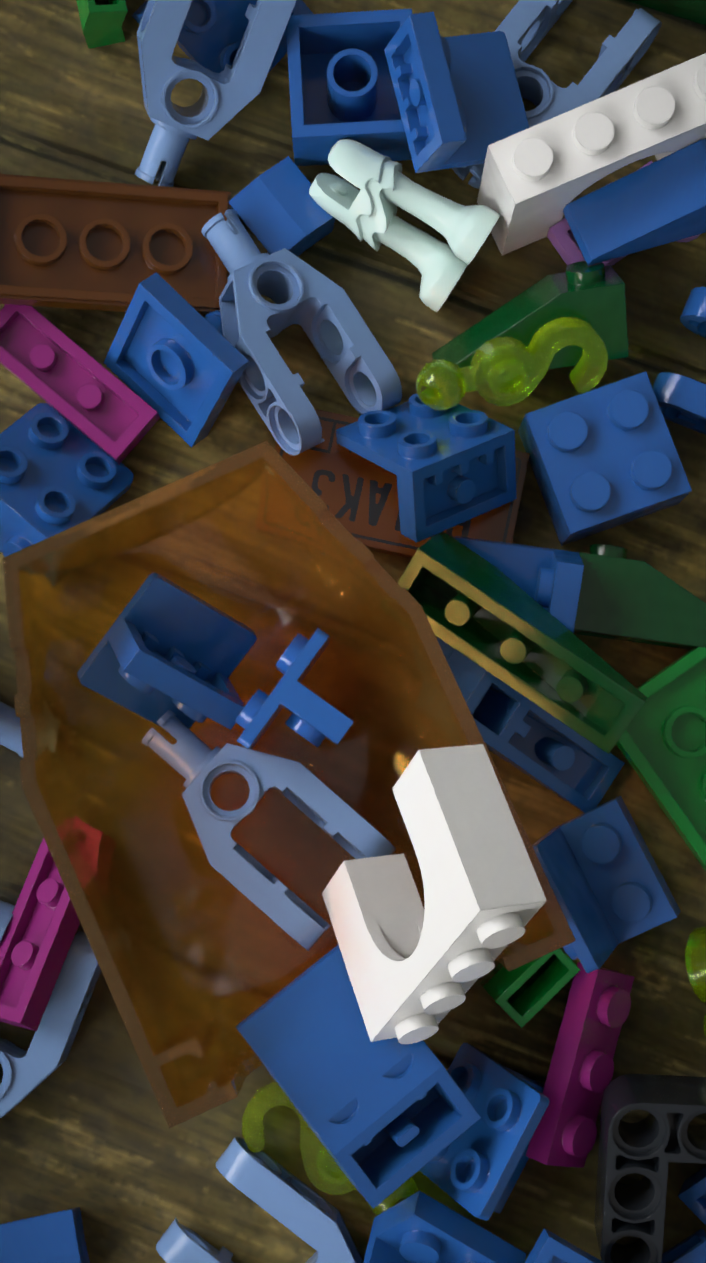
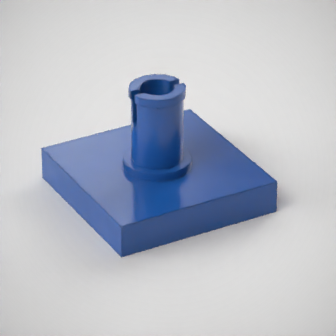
M156 272L139 283L103 363L135 394L156 410L160 418L192 448L208 436L249 360L223 336L220 311L210 312L204 318Z

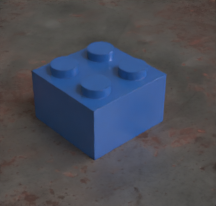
M412 9L290 16L286 26L292 142L296 166L330 165L328 155L332 147L342 139L357 141L384 156L390 157L392 161L412 160L384 49L409 14H412Z
M646 371L526 413L519 427L520 438L526 453H530L529 462L561 546L677 505L692 491Z

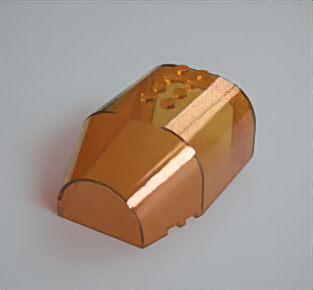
M267 441L3 558L10 648L14 650L18 690V695H14L16 717L20 718L23 760L20 761L22 788L169 1128L238 1097L245 1078L256 1068L263 1065L235 1026L338 945L322 892L342 862L355 858L276 789L268 790L257 804L253 813L242 820L232 832V838L331 925L309 951L295 941L209 864L182 796L186 789L183 786L186 779L149 746H145L141 742L152 727L171 744H175L177 740L161 726L85 687L80 683L77 676L81 666L151 573L160 574L253 630L257 637L255 644L229 676V680L244 706L258 689L270 695L284 674L279 672L275 665L298 633L310 639L317 628H320L330 636L328 646L302 680L301 684L353 720V724L337 745L325 738L317 748L285 724L292 713L283 707L253 750L300 762L380 832L396 848L393 854L404 853L424 909V888L419 862L392 788L418 750L484 744L547 900L524 926L526 930L524 935L508 944L494 961H499L508 971H511L576 941L422 606L405 588L402 589L374 559L372 552L360 540L357 541L328 510L326 503ZM207 717L203 723L195 721L190 728L211 749H214L216 746L223 748L226 743L244 747L237 742V739L245 729L237 723L230 730ZM224 774L216 779L212 786V800L222 810H237L249 798V784L238 774Z

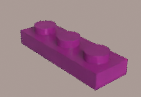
M5 304L0 310V364L120 465L160 419L158 412L32 306Z
M47 827L12 912L13 916L0 943L1 1022L33 1031L38 1030L110 848V844L98 836Z
M578 962L577 967L580 971L573 978L543 1094L549 1098V1105L529 1142L526 1156L545 1165L584 1168L587 1155L593 1148L596 1140V1121L603 1093L613 1076V1057L621 1026L626 1021L630 1012V992L634 976L603 967L586 973L581 962Z

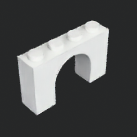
M706 53L488 145L477 203L478 205H485L500 214L499 219L491 230V234L501 255L503 256L547 237L549 228L562 220L564 215L563 209L566 204H569L582 191L608 174L652 155H655L658 161L699 140L706 139Z
M484 744L418 750L392 788L419 862L423 880L425 909L404 853L345 860L322 892L371 1042L397 1038L400 1044H412L434 1035L439 1030L438 1024L451 1009L456 1008L465 1001V993L478 978L486 975L495 967L494 960L508 944L524 935L526 931L524 926L547 901Z

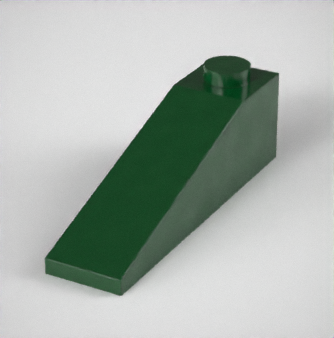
M444 531L436 534L417 549L386 601L608 754L648 699L496 566Z

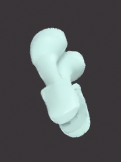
M350 139L339 140L332 147L328 155V162L335 172L344 179L330 173H320L310 186V196L323 210L349 228L360 242L364 239L376 251L379 250L382 243L417 267L422 275L419 298L427 307L438 312L467 265L470 264L485 242L500 214L485 205L464 206L413 182L402 174L401 163L392 161L390 157L384 156L357 141ZM397 206L438 231L446 238L448 244L397 217Z

